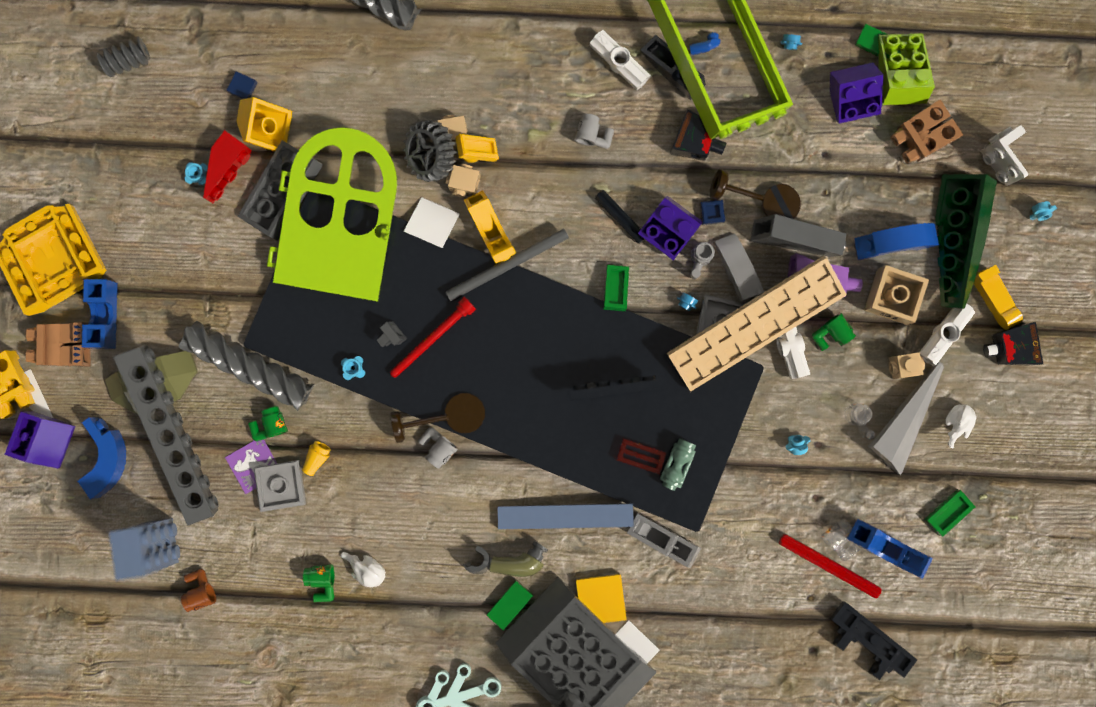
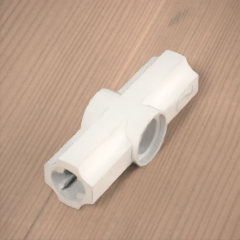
M604 30L594 36L590 46L610 65L613 72L619 73L636 90L640 89L651 75L630 56L628 49L618 45ZM622 57L626 62L619 64L614 59Z
M966 304L965 309L952 308L941 324L934 328L932 336L920 350V357L926 363L936 366L951 344L959 339L961 331L975 314L973 308ZM944 328L949 330L950 336L948 339L943 334Z
M795 327L776 339L778 351L781 357H784L790 380L810 375L804 355V340Z

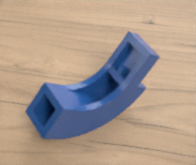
M934 223L895 227L854 238L858 260L900 251L921 250L939 246Z
M89 417L82 424L97 445L98 460L95 467L79 479L78 483L89 499H96L106 494L119 481L126 464V446L119 430L108 431L109 427L103 419Z
M859 519L855 522L847 538L861 548L923 579L933 560L930 556L901 543Z

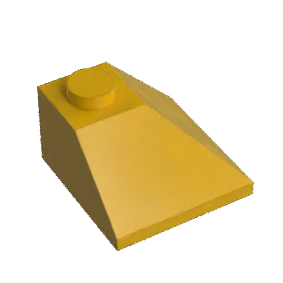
M255 97L240 100L236 122L243 141L276 151L282 140L287 143L292 111Z

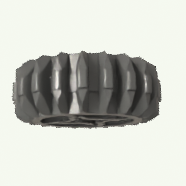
M432 120L419 121L416 125L411 126L410 131L406 133L407 139L403 141L406 145L403 149L406 153L404 159L408 161L407 168L412 169L411 174L416 175L417 179L427 182L439 181L448 176L449 172L453 170L452 164L456 162L453 156L457 153L453 148L456 143L451 141L453 134L448 133V127H444L442 123Z

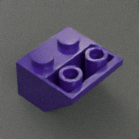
M874 63L830 72V95L838 124L881 114L883 73Z
M667 195L638 234L674 261L700 227L702 221Z
M20 411L4 455L27 463L59 469L75 426L34 411Z

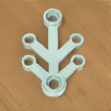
M462 663L457 669V676L446 696L437 699L442 686L446 685L450 678L446 670H440L435 677L436 682L429 695L421 697L416 707H424L425 703H429L432 707H472L462 701L483 694L488 697H496L501 692L502 685L498 678L489 677L485 680L484 684L459 692L465 678H468L471 673L470 665ZM462 667H466L468 669V673L462 674L460 672V669ZM444 674L447 680L440 681L438 676ZM494 682L497 687L490 689L488 684Z

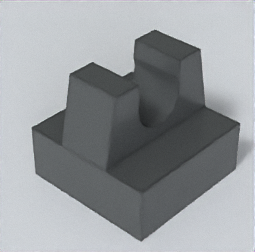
M392 321L386 322L380 327L384 334L377 339V342L381 347L388 346L391 343L393 345H400L407 338Z

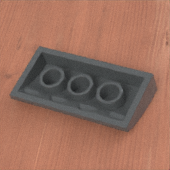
M283 140L237 216L279 241L287 197V192L279 191L282 170L291 172L294 158L299 151ZM314 158L310 160L305 171L307 179L312 181L315 180L323 166ZM285 176L284 187L287 188L289 184V176ZM305 192V193L302 195V197H301V202H302V200H303V198L305 197V195H306L307 192Z

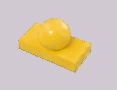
M458 134L455 137L459 158H462L468 163H474L478 160L495 162L499 159L495 138Z

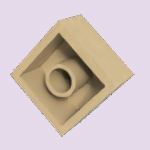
M887 265L877 269L864 311L905 325L915 323L929 279Z

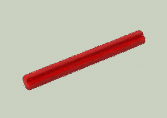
M786 534L781 536L779 545L877 599L880 596L882 589L879 586Z

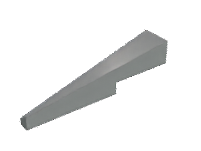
M938 362L936 366L931 368L894 412V417L868 446L898 475H901L943 371L944 366L941 362Z

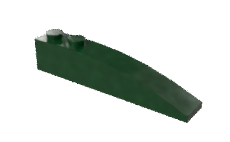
M987 174L942 175L935 215L939 243L938 266L940 267L941 274L939 278L941 307L965 309L986 242L997 181Z

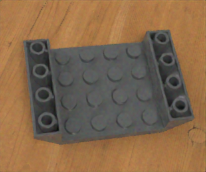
M559 577L548 586L496 641V645L510 664L552 705L559 702L565 692L569 691L576 695L586 707H625L657 673L655 669L641 656L638 657L575 596V592Z

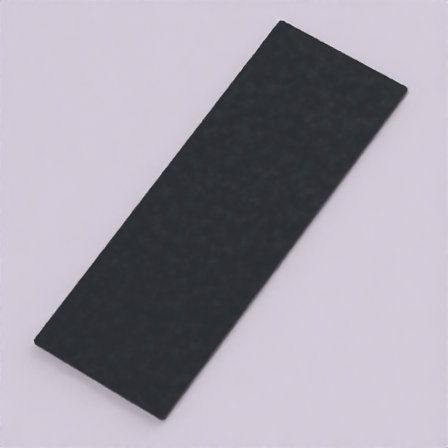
M308 192L300 210L301 217L312 227L321 228L326 226L332 218L334 198L330 195ZM349 200L346 203L344 226L354 235L369 233L377 224L379 210L356 200ZM392 216L378 301L273 283V273L244 341L246 348L419 419L445 415V408L454 396L461 393L472 394L483 403L485 408L484 421L477 430L471 433H459L454 431L446 420L431 424L626 504L633 503V506L695 532L700 531L764 370L761 364L744 358L690 392L667 352L692 338V336L628 310L625 312L604 310L603 300L519 266L450 301L445 291L498 263H495L491 255L450 238H447L443 248L406 233L404 230L408 221ZM465 296L476 310L466 317L463 315L399 376L392 377L390 371L457 310L458 302ZM394 321L407 339L400 345H393L391 343L388 346L381 347L377 342V339L384 334L380 327L386 322ZM356 356L362 357V368L365 371V376L363 378L353 377L350 380L344 379L341 361L344 358L354 359ZM655 375L656 380L662 379L663 388L570 401L569 391H574L573 386L608 381H610V386L619 385V380L640 376L641 381L642 377ZM680 438L696 445L694 449L696 453L682 487H676L674 491L662 486L664 481L660 480L673 446L675 443H678ZM673 458V461H672L670 467H672L673 464H674V458Z

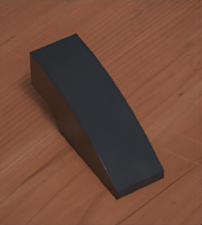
M655 35L641 49V53L676 89L691 100L690 93L667 43ZM697 71L703 85L705 86L706 84L704 75Z

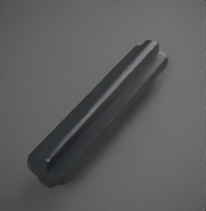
M601 190L595 196L596 201L640 244L645 240L638 234L641 228L604 190Z

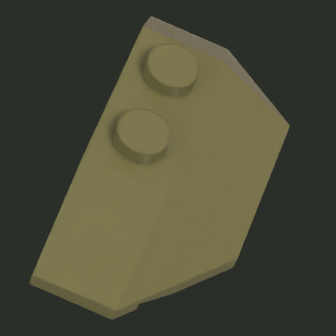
M186 351L159 356L154 361L157 369L161 370L164 375V385L166 390L171 392L174 402L182 398L193 377L198 372L192 353ZM138 366V373L141 376H145L146 370L144 367ZM117 371L106 378L105 382L111 400L138 414L120 372ZM147 387V394L150 397H155V391Z

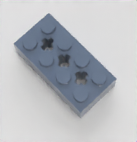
M173 518L145 522L109 532L116 581L146 576L179 563L180 548L176 545L177 526L173 523Z

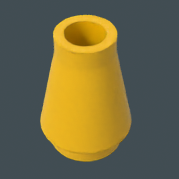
M319 441L311 444L302 471L309 476H314L315 472L329 458L330 447Z

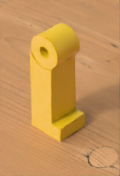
M993 265L977 273L974 286L998 324L1003 329L1008 330L1021 323L1023 316L1015 306L1013 299L999 277L998 273L1000 271L997 265Z

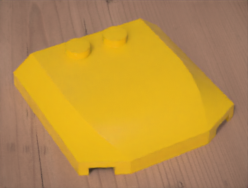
M71 204L59 207L53 205L45 206L8 227L2 234L4 238L0 242V267L25 315L30 316L50 309L84 289V279H101L106 272V268L74 206Z

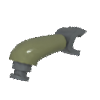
M533 542L532 545L534 547L529 549L527 554L523 552L518 557L494 556L490 558L489 554L477 545L475 551L483 555V563L478 567L472 566L470 562L463 565L472 574H483L489 569L493 573L528 577L533 576L543 568L544 564L541 561L544 556L542 554L543 552L546 553L548 549L537 542Z

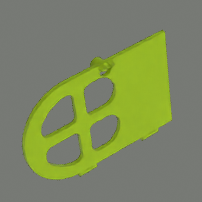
M352 128L328 129L311 137L300 148L294 158L291 172L283 170L281 172L279 191L287 192L279 247L270 246L267 266L275 268L273 283L378 301L397 192L396 169L392 158L383 145L367 133ZM327 146H336L342 152L338 181L335 184L312 181L307 179L305 175L306 168L312 157ZM361 151L368 152L377 161L383 176V188L381 191L371 192L351 187L350 178L356 153ZM285 176L290 177L288 188L284 187ZM305 192L330 195L334 198L333 213L329 224L321 228H315L303 220L300 214V202ZM349 200L377 205L379 209L378 220L372 231L364 235H354L345 228L344 215L346 203ZM273 252H278L276 263H272Z

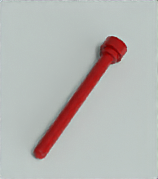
M465 296L458 302L457 310L390 371L392 377L399 376L463 315L466 317L476 310Z

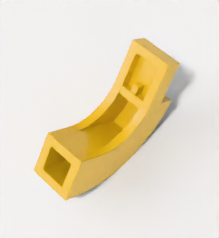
M482 190L464 199L463 201L495 263L506 261L516 254L485 192Z

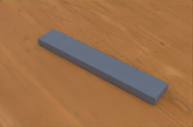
M633 503L497 507L498 529L634 527Z

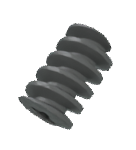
M140 36L137 37V44L129 39V47H126L121 42V50L112 45V53L106 48L103 49L104 56L97 53L101 68L107 76L111 78L115 76V72L123 74L124 70L127 72L131 71L132 67L135 69L140 68V63L144 66L148 65L150 55Z

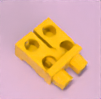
M5 350L0 353L1 419H7L16 414L11 405L15 401L20 409H25L35 404L31 394L35 389L32 384L30 385L29 378L18 361L20 358L16 351Z

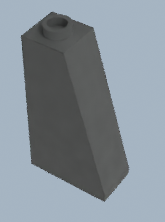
M774 214L754 220L750 241L816 255L835 257L843 255V251L846 248L845 240L847 233Z

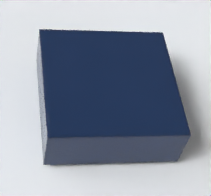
M236 71L226 91L241 99L250 98L258 82Z
M723 200L700 203L702 225L725 223Z

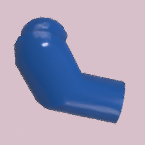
M716 32L709 33L707 35L708 40L690 44L691 55L706 53L720 45L719 34Z

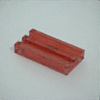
M623 439L616 460L660 475L666 453ZM626 445L660 455V459L658 460L625 449ZM625 453L658 464L657 468L623 458V454Z

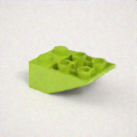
M923 33L879 35V70L883 73L882 105L927 104L935 85Z

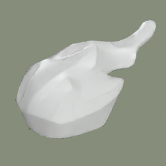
M956 405L945 419L947 426L953 424L952 431L948 433L950 438L948 442L949 447L954 448L956 439L963 433L964 437L968 438L975 425L976 414L968 405Z
M345 552L341 553V558L349 561L354 571V573H351L352 577L362 586L373 588L383 582L386 573L385 569L375 559L364 555L363 561H360L356 555H350Z

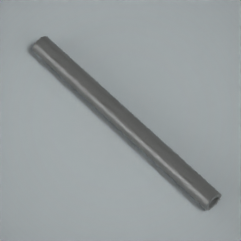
M562 229L511 256L508 260L488 268L445 292L450 301L569 239L565 229Z

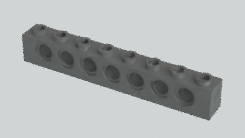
M145 344L114 356L115 363L187 526L213 517L218 511V500L209 489L210 482L207 475L202 473L199 456L194 454L192 450L191 437L188 433H185L182 427L183 419L173 406L174 398L171 392L166 390L164 385L165 378L162 371L156 367L154 362L156 358L153 350ZM138 366L144 367L146 370L145 376H141L138 373ZM147 387L155 391V397H150L147 394ZM156 408L164 412V418L157 416ZM165 430H170L173 433L174 438H167L165 435ZM174 451L181 452L183 460L177 459L174 456ZM183 472L190 473L192 480L185 479ZM193 492L198 493L200 495V501L195 500L192 497Z

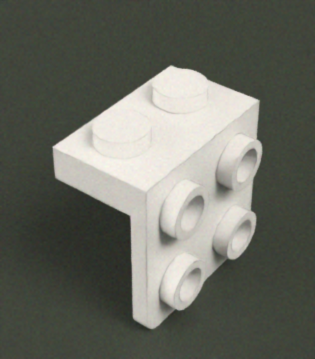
M1021 125L1014 129L1008 127L1004 131L999 132L989 139L991 144L980 151L985 163L990 165L996 172L998 181L1006 186L1028 176V172L1008 146L1026 133Z

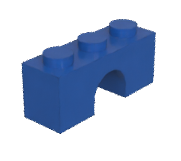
M84 279L83 302L88 303L91 317L88 325H82L83 348L116 349L117 282L107 279Z

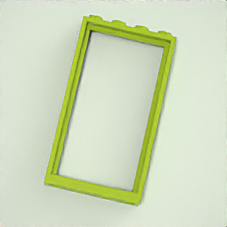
M647 0L710 140L716 137L724 139L735 130H738L740 133L749 129L754 123L759 126L769 121L771 117L778 119L787 114L786 110L793 105V102L746 0L727 1L774 104L723 123L719 121L665 0Z

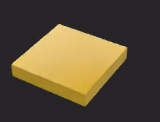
M621 574L576 579L578 599L603 623L627 620Z

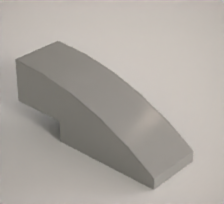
M732 234L714 241L729 281L733 283L739 301L742 302L764 293L755 269L737 235Z
M637 513L633 521L634 527H630L627 534L687 568H691L701 548Z

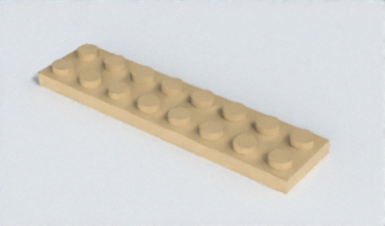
M822 256L667 352V355L691 392L842 299L847 294L827 257Z

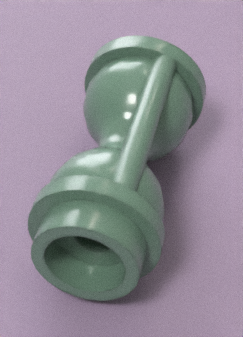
M680 438L678 443L674 444L660 480L664 481L662 486L674 491L676 487H682L696 453L694 451L696 445ZM673 458H674V464H673L672 467H670V465H671V463H672V461H673Z

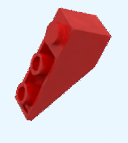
M225 130L211 147L203 198L212 204L222 197L223 189L236 178L238 169L241 165H245L248 162L252 152L245 144Z

